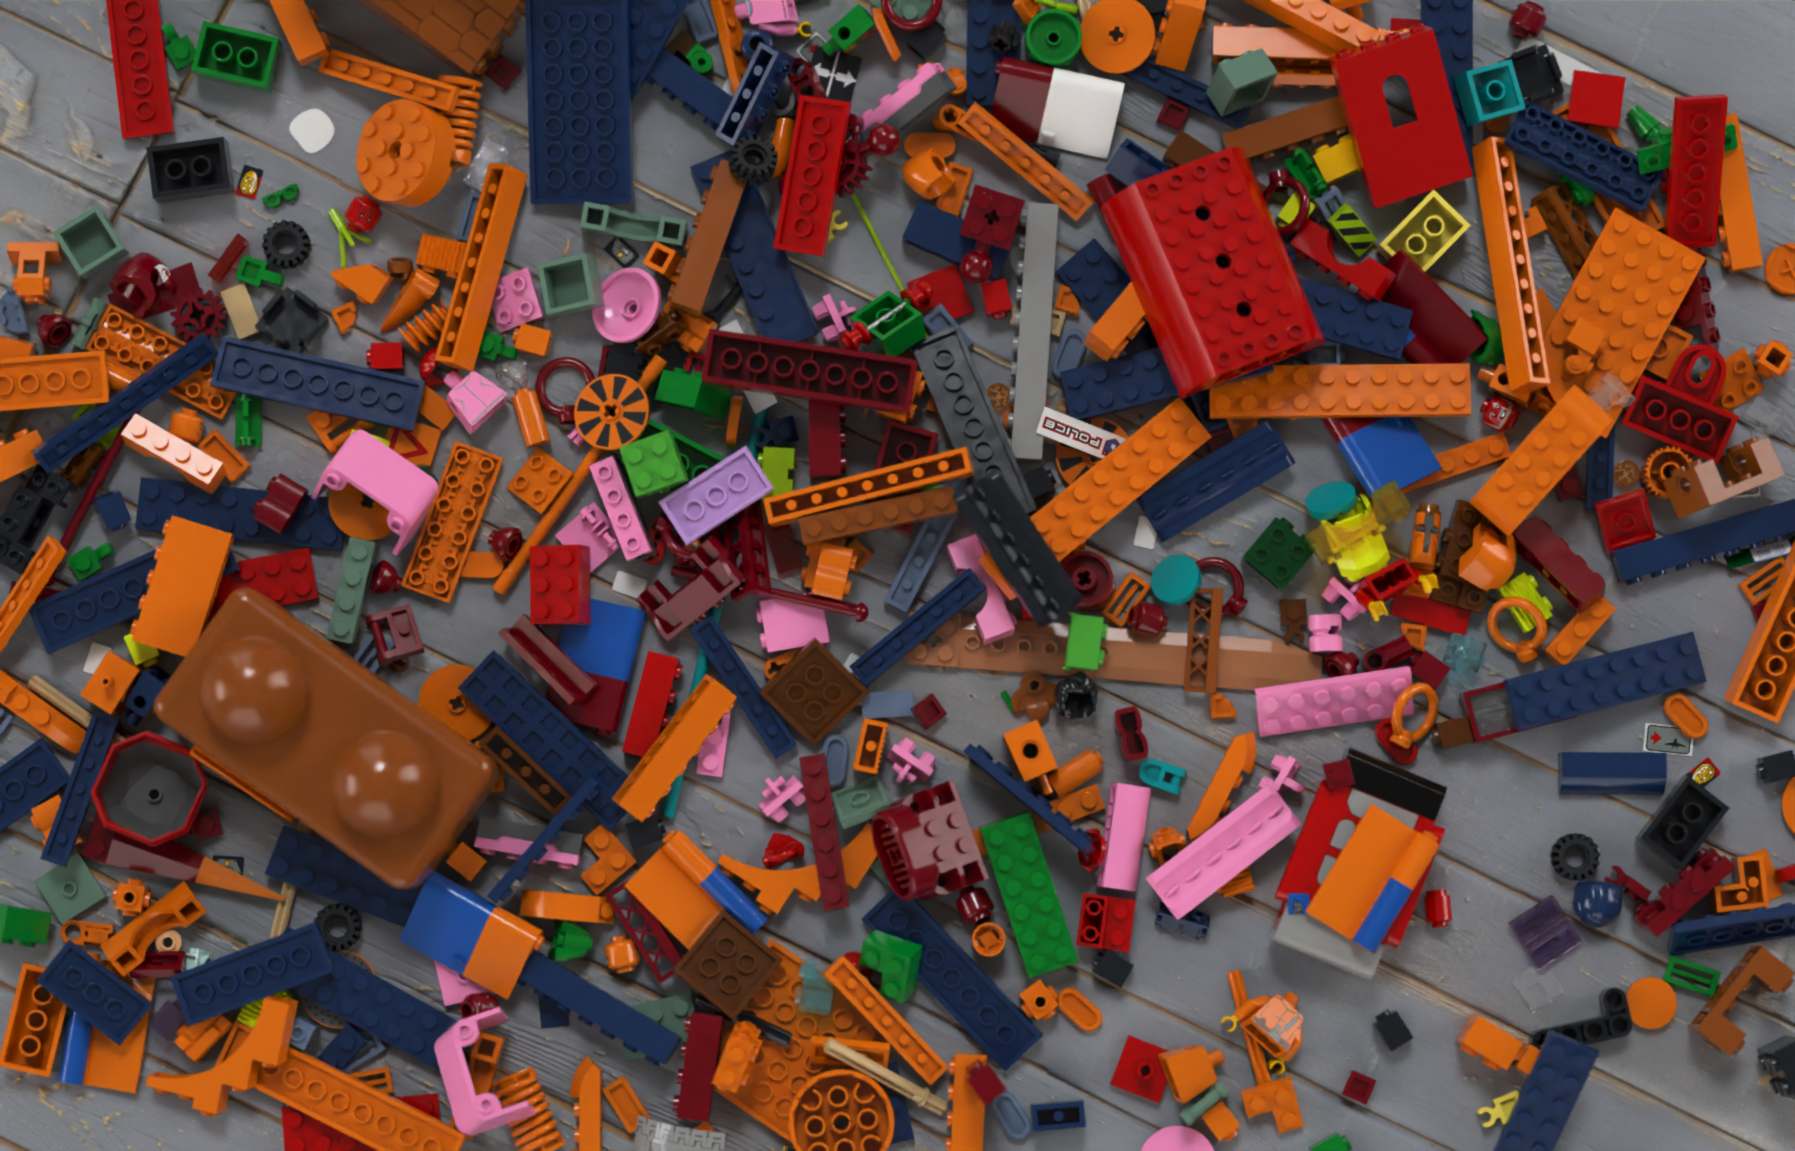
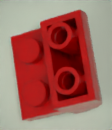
M1083 893L1076 945L1130 952L1136 900Z

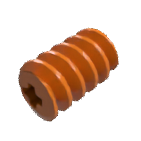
M439 299L440 308L434 304L431 305L432 314L426 310L422 311L423 320L415 315V325L406 321V331L398 327L410 347L419 353L422 351L420 343L429 347V337L437 341L439 340L437 331L441 333L443 331L448 309L441 299Z

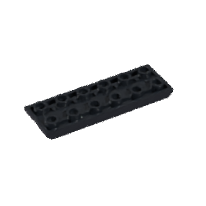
M994 469L952 497L1038 629H1041L1083 601L1080 593L1000 472Z

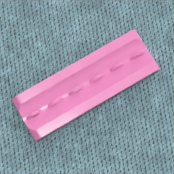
M1269 782L1145 879L1174 917L1179 920L1297 829L1301 822Z

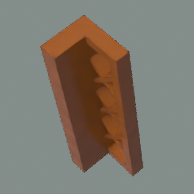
M1562 181L1547 188L1530 199L1533 206H1537L1548 228V232L1576 277L1598 237L1579 204H1576L1572 199L1571 190L1567 183ZM1557 190H1560L1565 201L1561 200L1560 196L1557 193ZM1571 214L1575 216L1578 221L1577 223L1574 222ZM1584 236L1588 238L1590 245L1586 243Z
M1197 588L1194 593L1195 596L1190 600L1183 691L1215 694L1223 588ZM1196 593L1211 594V605L1203 612L1195 604ZM1196 609L1200 615L1194 619ZM1209 610L1210 620L1205 615V613H1207ZM1203 617L1209 624V631L1200 638L1193 629L1194 623ZM1194 635L1198 641L1192 645ZM1207 636H1208V646H1207V645L1205 644V642L1203 641V639H1205ZM1201 643L1207 650V657L1198 664L1192 657V649ZM1191 661L1196 665V667L1193 668L1192 670H1191ZM1205 662H1206V672H1205L1204 669L1201 667V665L1204 664ZM1199 669L1204 674L1205 687L1189 686L1190 675L1195 670Z

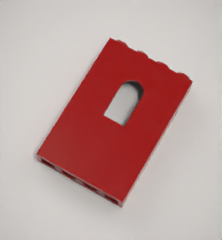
M1424 24L1411 26L1408 32L1402 34L1399 32L1387 34L1384 36V40L1375 42V40L1365 41L1360 44V48L1350 50V48L1341 49L1335 52L1336 56L1329 58L1368 202L1375 209L1473 176L1434 29L1427 25L1424 26ZM1401 75L1407 81L1417 120L1393 128L1383 93V84L1389 76Z

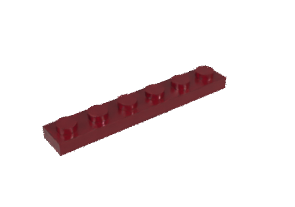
M822 753L799 757L823 911L828 912L850 908L826 755Z

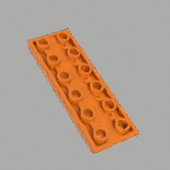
M109 304L98 324L99 328L97 331H94L85 349L88 351L105 350L107 361L141 376L187 343ZM216 358L167 391L221 420L224 419L237 394L210 386Z
M455 441L438 485V494L429 509L404 575L402 587L450 604L503 466V457ZM464 551V554H463V556H462L461 562H460V564H459V560H458L459 552Z

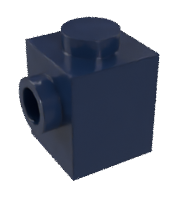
M113 490L91 499L104 529H111L114 532L125 528V523L131 520L120 491Z

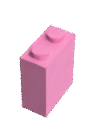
M778 599L760 601V607L756 608L758 623L763 622L765 632L760 633L762 649L767 648L768 654L803 648L814 637L823 645L830 644L825 610Z

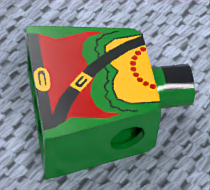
M858 4L828 30L832 38L821 47L830 58L840 50L849 54L878 32L872 16L864 7ZM850 31L849 38L844 40V34Z

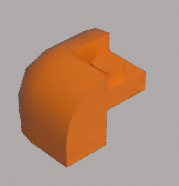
M1479 523L1473 529V546L1459 558V576L1485 591L1501 588L1510 579L1515 569L1517 543L1514 536L1511 534L1508 537L1504 533L1500 536L1493 529Z

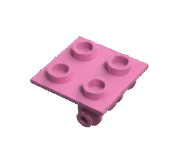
M529 267L501 277L498 280L492 309L500 333L520 326L521 323L537 322L543 319L544 312L541 309L540 298L537 296V289L534 286L533 275L530 273Z
M595 502L585 506L578 516L555 535L562 545L579 544L590 547V573L621 547L611 521Z

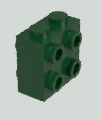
M1275 517L1241 559L1281 592L1316 549L1312 547L1314 542L1306 535L1302 534L1299 536L1292 530L1294 526L1283 517L1281 519Z

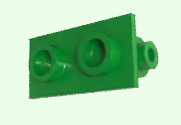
M1299 147L1293 151L1294 157L1283 160L1293 178L1298 179L1305 185L1310 200L1322 197L1321 194L1324 191L1329 192L1326 187V180L1321 177L1316 167H1313V162L1309 158L1306 149Z
M244 394L235 396V447H261L262 398Z

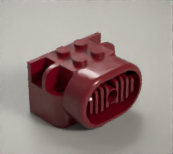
M953 779L896 800L890 804V808L879 811L874 815L871 824L874 846L886 879L893 892L904 901H913L918 898L930 900L989 879Z

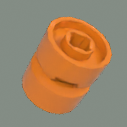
M984 922L974 929L971 935V942L979 954L994 956L1003 950L1006 936L999 925L992 922Z

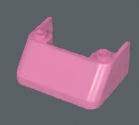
M356 430L347 438L323 471L311 498L316 500L328 487L333 490H342L348 482L390 511L387 516V524L393 532L400 536L392 554L397 556L416 536L438 494L439 487L434 478L364 430Z
M500 1007L458 1021L442 1034L434 1045L456 1127L460 1132L468 1136H473L536 1114L535 1108L528 1101L502 1109L500 1100L495 1095L484 1093L476 1096L463 1048L477 1041L480 1030L509 1021L508 1015Z

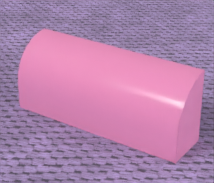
M1110 783L1103 833L1106 842V852L1103 862L1098 868L1096 886L1137 892L1151 788Z

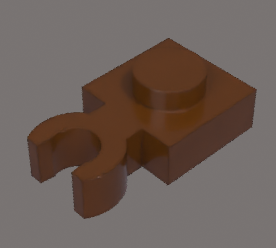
M1306 599L1279 600L1280 626H1288V631L1284 635L1285 643L1290 644V635L1293 633L1299 636V644L1303 643L1305 636L1302 630H1300V625H1307Z

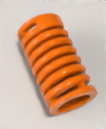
M439 75L436 81L461 89L453 114L437 109L448 119L451 127H454L452 129L456 150L452 152L449 167L468 168L471 166L472 151L467 149H472L474 146L473 142L469 140L475 138V133L470 130H475L477 124L473 121L478 119V114L474 111L480 108V105L474 101L481 98V93L477 92V90L483 87V83L466 77Z
M534 1066L493 1082L490 1086L493 1093H496L495 1096L499 1100H503L500 1102L502 1109L528 1101L536 1110L535 1115L507 1124L509 1129H513L510 1134L511 1137L518 1138L514 1142L516 1147H521L518 1151H553L565 1146L566 1143L561 1135V1131L553 1129L557 1125L555 1119H550L553 1116V1112L549 1109L545 1110L549 1107V1102L543 1100L545 1093L538 1091L542 1085L540 1082H535L538 1076Z

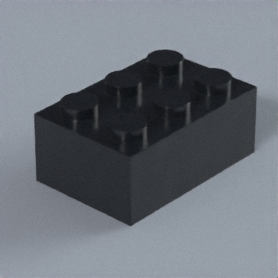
M224 137L146 147L152 195L157 203L235 193L229 144Z
M1682 776L1636 836V839L1674 869L1683 870L1728 811L1729 807L1689 776Z
M1785 1035L1758 1048L1760 1055L1757 1058L1763 1070H1768L1772 1078L1769 1080V1083L1774 1093H1779L1782 1097L1795 1100V1037Z

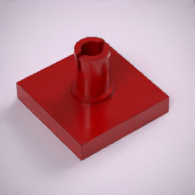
M1128 1035L1110 1084L1159 1103L1167 1084V1078L1158 1054L1168 1050Z

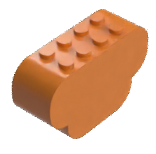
M1574 384L1469 503L1509 537L1612 423L1614 418Z

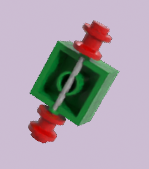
M917 280L913 283V290L904 289L900 292L901 299L892 292L887 291L851 315L849 318L852 331L843 330L839 333L838 342L841 349L859 351L858 345L860 344L874 354L897 357L925 338L926 332L923 316L919 310L920 303L929 304L933 301L931 286L927 282Z

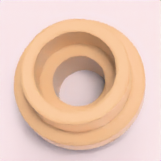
M168 929L156 937V948L159 952L179 951L182 946V938L177 931ZM170 937L173 944L171 947L164 945L165 938Z

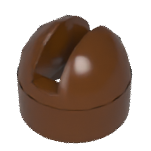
M409 658L400 659V661L405 662L403 667L392 662L389 664L390 669L397 673L406 671L410 664Z

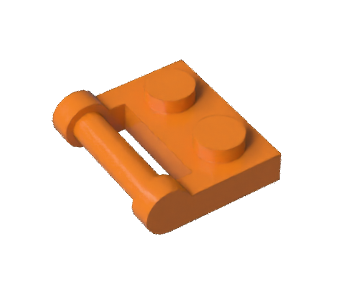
M314 411L306 417L332 455L339 451L338 448L345 443L352 429L370 430L375 426L372 423L359 421L331 440L328 435L348 422L350 418Z

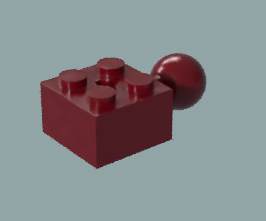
M975 184L959 233L960 235L977 240L974 251L968 252L960 263L961 274L968 282L974 284L983 283L991 276L993 262L989 257V252L992 245L1010 250L1026 200ZM996 210V215L1000 217V220L998 222L994 221L990 225L988 224L989 219L986 218V214Z

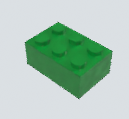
M203 20L191 71L198 77L271 94L283 43L276 37Z

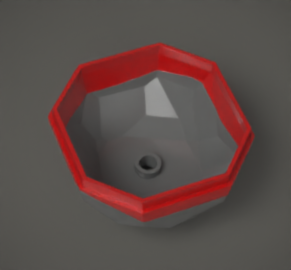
M149 731L112 744L90 792L103 826L151 847L189 833L209 789V783L200 761L189 753L191 748ZM153 791L159 792L157 799L150 798V794Z

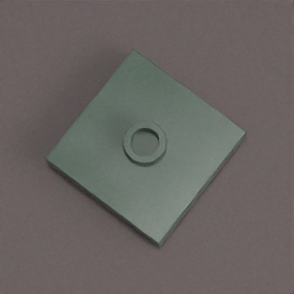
M879 775L832 793L833 803L843 829L872 819L877 812L891 807Z
M81 853L70 857L67 868L58 865L34 881L61 925L107 897Z

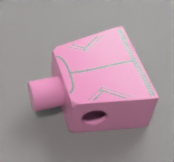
M452 370L443 380L452 389L447 394V405L470 435L506 403L507 393L476 371L471 372L463 379L457 372Z

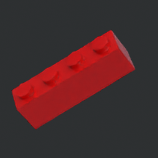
M648 651L622 752L644 757L661 734V730H664L668 725L670 716L666 715L668 705L673 706L676 696V690H672L675 680H680L683 665L679 664V658Z

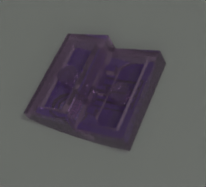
M1553 895L1548 896L1508 922L1538 970L1583 942Z

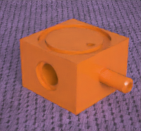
M108 651L80 695L107 713L121 716L127 707L124 702L144 670L120 654Z
M1036 719L1003 734L1002 737L1020 778L1024 782L1036 778L1043 795L1052 794L1053 790L1046 773L1057 769L1058 766L1038 720ZM1033 745L1037 750L1036 757L1032 759L1025 757L1023 754L1024 746Z

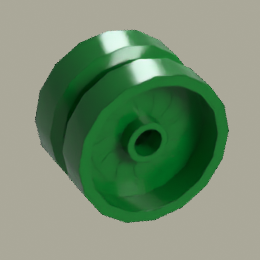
M1057 8L1046 9L1036 14L1028 24L1024 38L1025 54L1032 63L1065 69L1077 58L1082 42L1081 27L1076 18L1067 11ZM1052 38L1057 39V42H1051Z

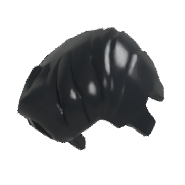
M1078 671L1056 684L1054 702L1059 716L1073 720L1075 718L1089 717L1093 712H1096L1098 688L1095 682L1084 672Z

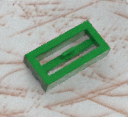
M1670 955L1662 980L1713 997L1721 972ZM1674 963L1711 974L1713 978L1710 980L1673 968ZM1674 973L1708 984L1710 988L1709 990L1671 978L1670 975Z

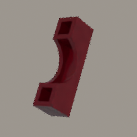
M977 1059L966 1067L967 1073L964 1076L985 1106L1007 1090L986 1060L980 1062Z

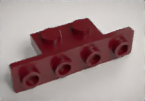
M1689 247V249L1706 257L1700 247ZM1705 259L1674 316L1676 327L1679 329L1701 325L1705 345L1719 349L1720 332L1715 327L1714 317L1716 316V309L1714 303L1710 300L1711 282L1709 277L1706 276L1705 266L1707 265V259Z

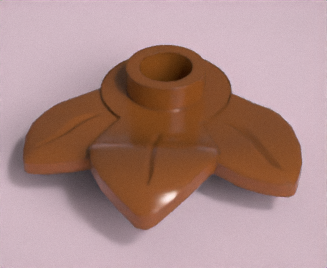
M1038 672L1026 673L1020 681V688L1012 695L1011 705L1013 712L1019 713L1027 710L1033 720L1037 719L1038 723H1042L1048 716L1050 705H1055L1054 689L1056 684L1046 682L1045 678ZM1036 680L1038 686L1036 689L1031 690L1030 682Z

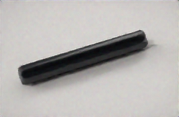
M699 993L695 998V1005L714 1014L724 1015L725 1019L733 1023L737 1021L751 1022L756 1025L757 1029L761 1030V1036L782 1046H787L792 1038L791 1032L745 1010H742L732 1021Z

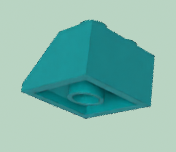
M1512 59L1469 70L1453 77L1467 126L1487 122L1526 109Z

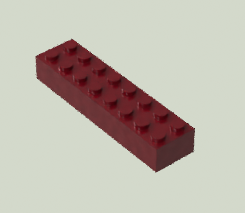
M709 329L701 381L705 385L910 416L917 360Z

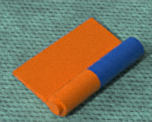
M86 952L153 1003L157 978H131L130 972L123 977L109 960L100 959L101 954ZM152 1006L120 1046L70 1008L57 1081L137 1093Z

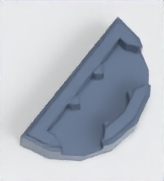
M11 286L0 301L1 322L14 333L30 335L24 301L17 296V292H13V286Z

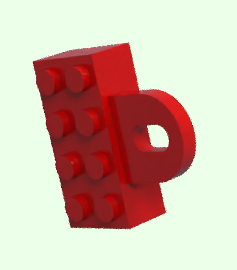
M1696 344L1685 348L1679 353L1665 383L1642 374L1628 399L1620 417V423L1706 460L1713 459L1714 463L1718 464L1739 418L1736 413L1714 404L1726 378L1727 369L1724 358L1713 347ZM1706 356L1710 359L1708 371L1701 382H1693L1690 374L1695 362L1699 357Z

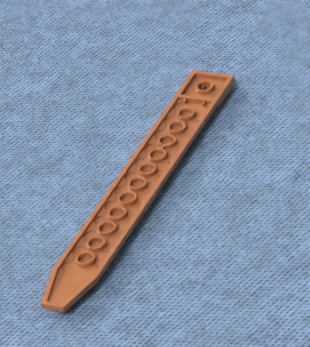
M955 615L935 631L937 637L941 638V643L938 642L936 647H931L930 642H927L925 639L906 655V664L1018 673L1038 672L1044 675L1070 676L1080 671L1072 669L1071 671L1062 670L1065 662L1069 624L1048 623L1041 629H1038L1034 621L1016 620L1017 625L1014 626L1013 635L984 645L975 622L976 617ZM1108 627L1106 640L1100 643V650H1104L1103 666L1098 667L1096 672H1082L1089 678L1184 685L1188 633L1161 631L1157 637L1149 638L1134 634L1131 629ZM1194 635L1192 645L1198 641ZM1207 636L1205 639H1203V641H1204L1205 644L1208 646V636ZM1220 636L1216 688L1255 691L1257 688L1321 679L1323 657L1274 640ZM1201 643L1192 649V657L1198 664L1207 657V650ZM1191 661V670H1192L1193 668L1196 667V665ZM1205 662L1204 664L1201 665V667H1202V668L1204 669V671L1206 672V662ZM1199 669L1190 675L1189 686L1205 687V676Z

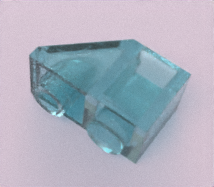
M807 958L806 963L801 962L799 978L803 979L802 989H796L794 1004L799 1005V1011L829 1016L834 988L812 958Z

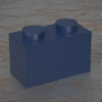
M1083 1099L1030 1104L1033 1132L1086 1127Z

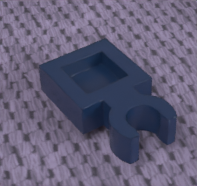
M793 415L766 422L767 430L764 428H754L750 431L751 434L760 433L762 435L761 442L754 444V447L757 448L766 446L769 440H771L772 447L799 440Z

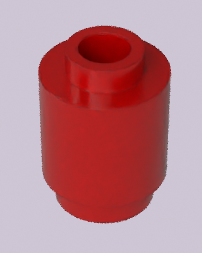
M1447 890L1426 891V898H1424L1426 923H1432V928L1447 927L1448 921H1452L1450 896L1447 895Z

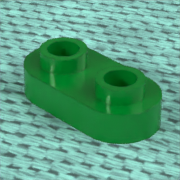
M1558 173L1560 179L1569 186L1571 197L1576 204L1585 207L1595 201L1593 190Z

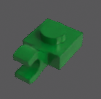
M170 22L162 26V30L171 43L164 48L177 70L180 71L193 63L196 49L188 35L180 38Z
M243 255L235 279L261 288L263 281L282 287L285 277L268 271V262Z
M484 330L478 356L496 362L498 355L516 361L519 351L510 346L502 345L505 339L503 336Z
M107 542L99 546L95 551L91 546H87L67 558V561L79 581L82 582L102 570L104 567L100 561L114 554L115 550L111 543L108 544Z

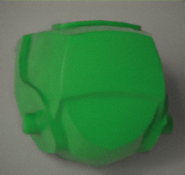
M1472 309L1470 311L1472 313L1471 319L1486 333L1488 339L1469 357L1481 365L1492 366L1504 358L1500 325L1496 320Z

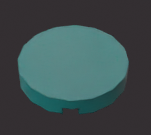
M1333 481L1315 488L1308 494L1305 502L1307 510L1313 518L1327 520L1336 518V514L1340 512L1343 515L1354 508L1358 498L1355 487L1352 484L1344 481Z
M1181 554L1171 555L1163 559L1155 567L1151 576V588L1154 595L1162 602L1171 606L1182 605L1190 601L1195 596L1194 593L1197 588L1199 589L1201 586L1202 574L1200 568L1191 558Z

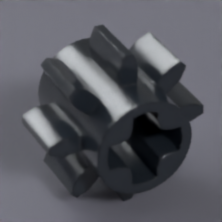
M1002 21L999 26L996 24L992 25L987 41L991 42L993 50L1003 54L1009 51V49L1012 51L1016 50L1021 37L1020 33H1016V25Z

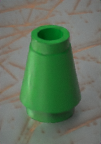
M1638 105L1634 106L1626 115L1642 141L1646 140L1648 143H1651V135L1659 133L1661 129H1664L1659 120Z

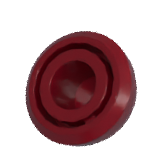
M45 314L37 321L38 336L47 348L59 347L67 341L71 334L72 322L64 315Z
M504 527L498 531L493 530L488 537V543L492 545L494 554L504 562L514 559L522 547V532L516 527Z
M382 560L376 565L369 583L370 593L385 595L391 591L398 592L402 584V577L398 576L396 569L391 563Z
M1336 651L1326 655L1324 665L1330 678L1356 674L1359 659L1353 652Z

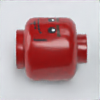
M364 194L362 197H355L344 214L345 219L349 221L347 227L358 234H361L362 231L372 232L382 217V211L379 209L381 204Z

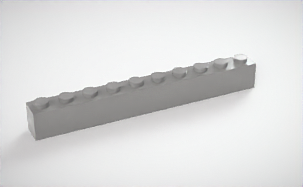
M1028 202L1027 210L1023 209L1021 214V225H1026L1025 235H1020L1019 250H1024V259L1018 260L1017 273L1018 276H1022V286L1017 285L1016 301H1021L1020 311H1015L1014 326L1019 327L1018 337L1013 336L1012 352H1017V362H1012L1011 377L1016 378L1015 388L1010 387L1009 403H1014L1013 413H1008L1007 428L1012 429V438H1007L1017 462L1041 463L1043 435L1036 433L1044 406H1046L1059 204Z

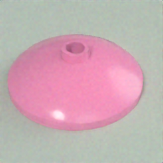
M628 267L612 273L601 284L605 307L592 309L593 321L599 333L608 340L616 343L632 342L646 334L655 323L661 307L660 288L651 274L639 268Z

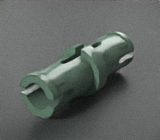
M94 297L84 318H80L79 322L81 323L69 343L85 350L94 330L97 331L99 328L98 323L108 304Z

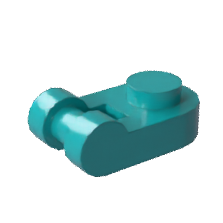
M1149 759L1141 763L1138 774L1141 781L1145 784L1179 795L1182 789L1179 786L1182 778L1186 777L1187 770L1159 760ZM1165 772L1173 774L1170 783L1163 782Z

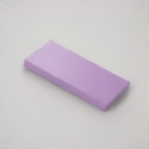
M744 446L658 502L686 546H688L772 492L774 488L748 447Z

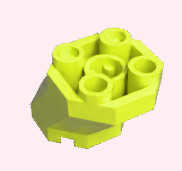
M1360 494L1361 498H1358L1356 505L1348 513L1343 515L1340 512L1336 514L1337 517L1334 519H1319L1341 576L1348 577V580L1351 582L1359 581L1363 577L1387 567V562L1390 560L1387 546L1366 494Z

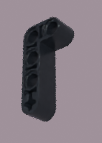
M1615 987L1603 989L1599 995L1601 1016L1534 1030L1528 1038L1529 1044L1540 1050L1542 1046L1536 1044V1041L1540 1039V1035L1546 1038L1549 1030L1562 1034L1567 1028L1573 1031V1040L1585 1045L1627 1036L1632 1030V1019L1625 993ZM1611 992H1616L1619 1001L1612 1007L1607 1002V996ZM1618 1017L1624 1021V1028L1620 1032H1616L1613 1029V1021ZM1596 1023L1599 1027V1033L1596 1037L1591 1038L1587 1033V1028L1590 1024Z

